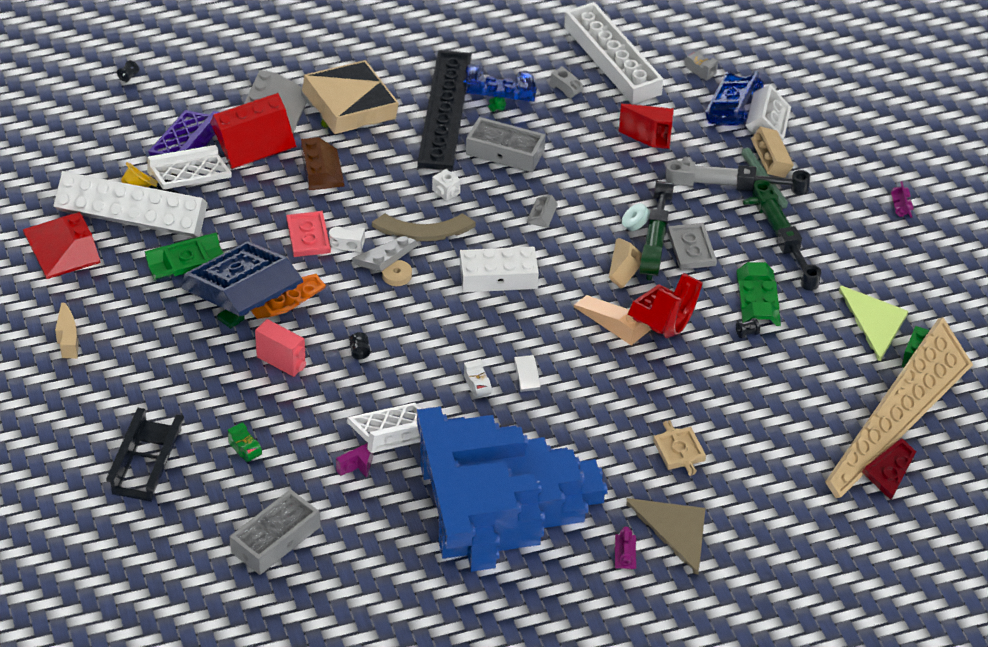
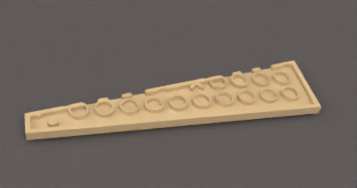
M944 317L937 319L825 481L835 498L842 497L864 475L862 470L895 444L973 366Z

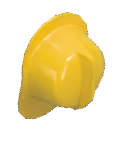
M126 162L128 168L121 178L122 183L147 188L151 185L157 187V180L141 172L129 162Z

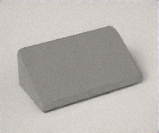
M553 195L542 196L536 199L527 219L528 224L549 227L558 206Z

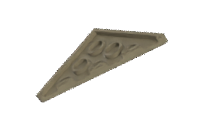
M627 498L626 505L631 507L637 513V516L647 526L649 525L655 531V534L665 544H668L684 563H687L693 569L695 574H698L706 508Z

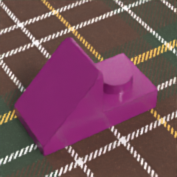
M368 443L336 458V471L340 476L358 468L367 478L373 460V453L367 449Z

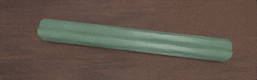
M749 147L743 148L741 155L749 166L757 167L756 175L769 176ZM771 184L779 197L778 204L781 209L787 208L788 201L776 184Z

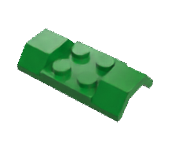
M217 233L144 251L149 271L154 280L169 277L173 274L174 276L185 274L224 254L220 247Z
M766 262L745 263L736 271L742 323L756 318L759 320H771L776 326H781L774 270Z

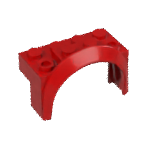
M683 273L674 292L658 284L633 301L628 315L633 317V320L636 322L647 324L650 329L663 334L665 338L678 335L686 327L693 314L703 283Z

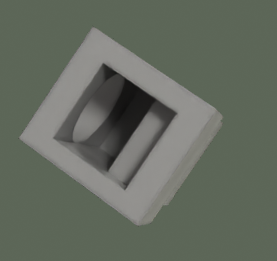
M695 51L684 59L686 68L706 81L717 74L718 60L715 58L709 60L703 57L700 52Z
M563 66L551 73L549 85L554 89L556 87L559 88L568 98H572L583 91L582 83Z

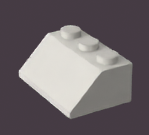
M768 84L754 92L746 126L753 134L756 133L760 126L777 130L781 139L784 140L791 106L771 84Z

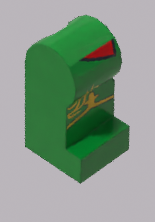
M243 422L227 430L228 443L246 462L262 455L260 444L247 431V426Z

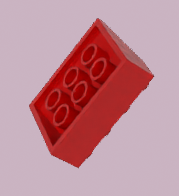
M279 93L213 114L210 121L231 170L296 147L286 108Z

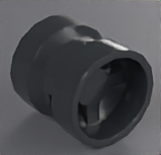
M362 332L352 334L349 338L352 357L359 360L367 358L371 352L368 345V336Z

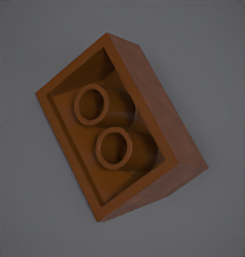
M319 137L301 139L302 159L309 191L345 187L337 148Z

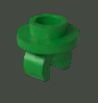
M496 94L494 98L489 99L491 105H488V108L491 112L497 109L504 111L506 100L503 96Z

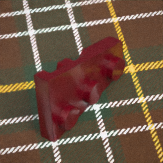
M901 438L862 470V473L891 500L917 451Z

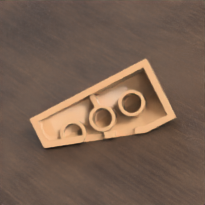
M588 295L574 304V308L630 345H633L652 330L647 324L634 321L633 317L628 315L629 309Z

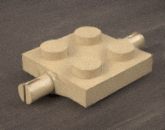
M670 420L668 422L665 421L663 426L666 432L654 435L653 442L667 469L685 467L688 475H694L697 471L693 464L706 460V454L691 427L675 429Z

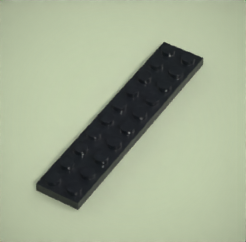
M438 50L417 168L453 171L472 53Z

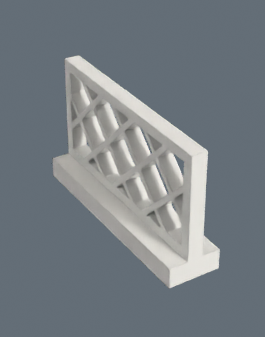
M216 145L148 157L147 172L150 176L153 175L163 190L230 178L232 175L229 168L218 155Z
M416 403L351 416L348 417L347 423L368 442L367 449L371 453L420 442L417 427V409L421 408Z

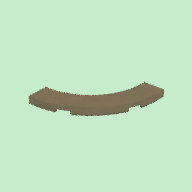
M384 213L372 221V227L390 236L393 234L400 237L406 236L416 241L444 240L448 236L461 235L476 227V222L462 213L457 217L439 223L415 224L395 219Z

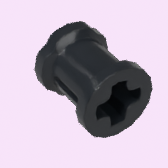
M128 60L123 68L117 70L118 78L124 82L130 81V77L139 72V66L134 61Z
M752 318L751 321L736 322L738 337L742 339L746 335L760 334L758 320Z

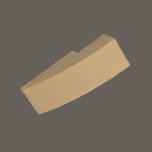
M61 303L55 329L57 344H60L62 358L78 359V336L74 317L66 303Z

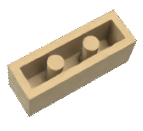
M760 126L751 140L767 174L785 178L794 166L777 130Z

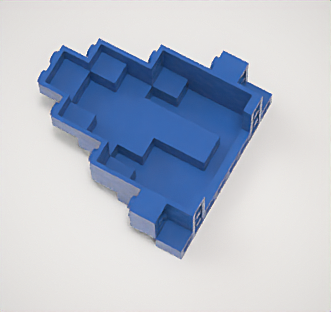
M441 406L417 409V427L420 435V467L423 480L430 479L438 510L439 547L442 559L467 556L471 572L496 568V560L499 559V551L541 545V536H544V528L585 522L588 505L604 503V497L608 493L606 482L602 481V468L598 467L596 459L579 461V457H575L573 449L568 450L567 447L551 449L550 445L546 444L545 437L528 439L527 435H523L522 427H517L516 425L499 427V423H495L493 415L466 419L465 417L447 419V415L442 413Z

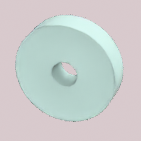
M642 203L635 204L625 212L622 224L627 230L636 231L648 221L650 210Z

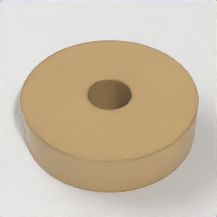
M397 260L382 271V278L385 283L391 286H403L410 282L412 268L407 262Z

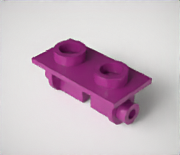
M900 181L901 187H894L891 191L895 213L899 217L909 213L912 218L911 210L914 207L911 199L908 200L911 197L910 191Z
M623 527L620 534H615V568L636 569V535H632L629 527Z

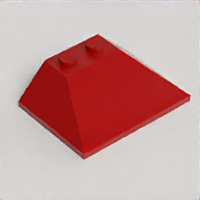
M80 212L23 229V233L46 279L101 263L93 236Z

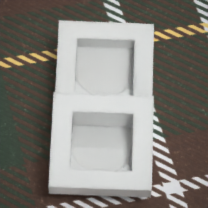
M534 355L514 357L520 392L540 390V381Z

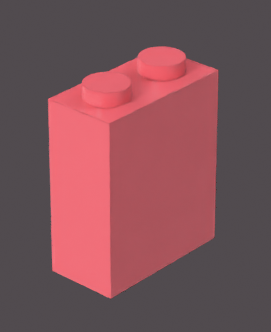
M266 319L255 330L257 358L293 377L305 368V340L303 337L269 319Z

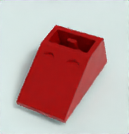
M621 103L619 132L650 147L670 149L674 108Z

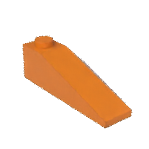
M317 274L302 277L303 283L297 285L295 289L282 293L280 297L265 302V305L256 307L251 312L257 319L287 313L325 289L326 285Z

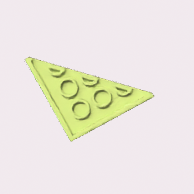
M841 285L839 293L843 295L845 303L850 312L853 313L857 325L864 332L870 348L877 355V360L881 361L906 319L908 311Z

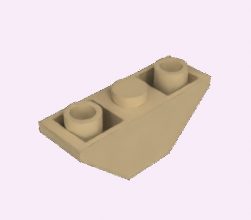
M620 238L616 239L609 278L622 289L640 268L642 253L630 242Z

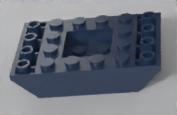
M247 241L185 273L181 286L182 289L238 316H244L250 310L265 305V302L280 297L282 293L288 290L295 289L297 285L303 283V279L287 257Z

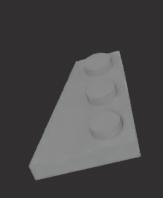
M401 236L353 257V264L381 272L417 247L415 239Z

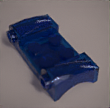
M469 64L465 70L464 83H466V93L535 102L537 87L535 78L529 71L518 72L516 81H513L509 78L500 80L493 76L485 78L483 68L478 64Z
M755 71L746 77L726 72L705 111L708 124L737 126L743 125L747 121L748 113L745 111L744 106L751 94L764 87L759 71Z

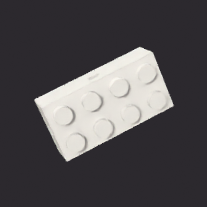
M535 247L460 250V273L463 292L538 289L539 272Z

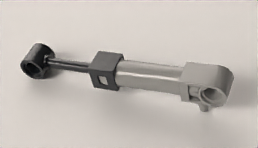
M686 156L683 157L682 161L671 160L666 164V181L674 183V185L694 186V183L737 186L736 190L753 191L754 183L757 180H767L771 184L791 185V191L796 195H805L809 191L810 174L805 170L795 171L792 178L758 176L756 175L757 167L739 165L738 169L696 166V162L688 161Z

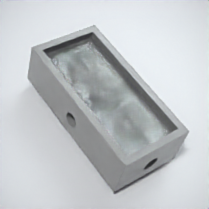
M479 117L466 138V155L533 172L545 151L546 134Z
M290 489L229 536L231 553L261 575L320 528V511Z

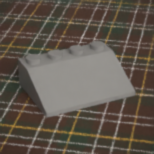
M259 70L244 104L279 93L286 108L292 132L294 133L307 103L302 96V87L278 73Z

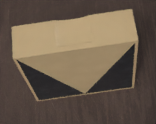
M366 60L304 75L302 92L321 113L323 120L334 134L357 129L364 125L396 119L398 101Z

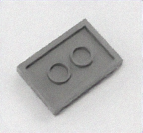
M704 223L668 226L667 232L680 270L716 266L717 260Z

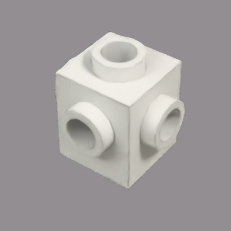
M447 169L432 177V190L445 201L460 194V179Z

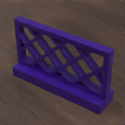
M185 110L148 151L149 155L155 156L205 147L215 136L210 121L213 114L219 112L213 111L209 115ZM196 123V125L187 127V125ZM186 133H187V135H185V136L177 137V136H179V135H182V134H186ZM178 144L177 146L168 148V146Z

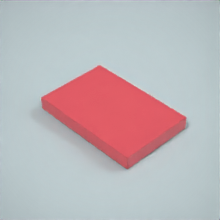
M323 211L286 215L294 257L331 253Z

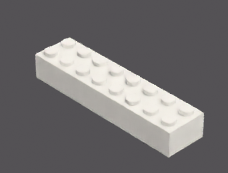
M595 2L565 11L564 27L631 104L662 95L663 78Z
M62 171L53 207L62 212L72 214L80 212L82 216L197 238L200 237L208 203L200 197Z

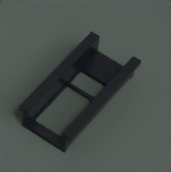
M137 407L106 478V482L111 484L113 495L152 502L155 489L176 439L182 430L181 425L184 416L176 414L172 425L147 421L145 409ZM140 441L163 445L159 455L136 452ZM134 455L157 460L146 484V491L121 487Z

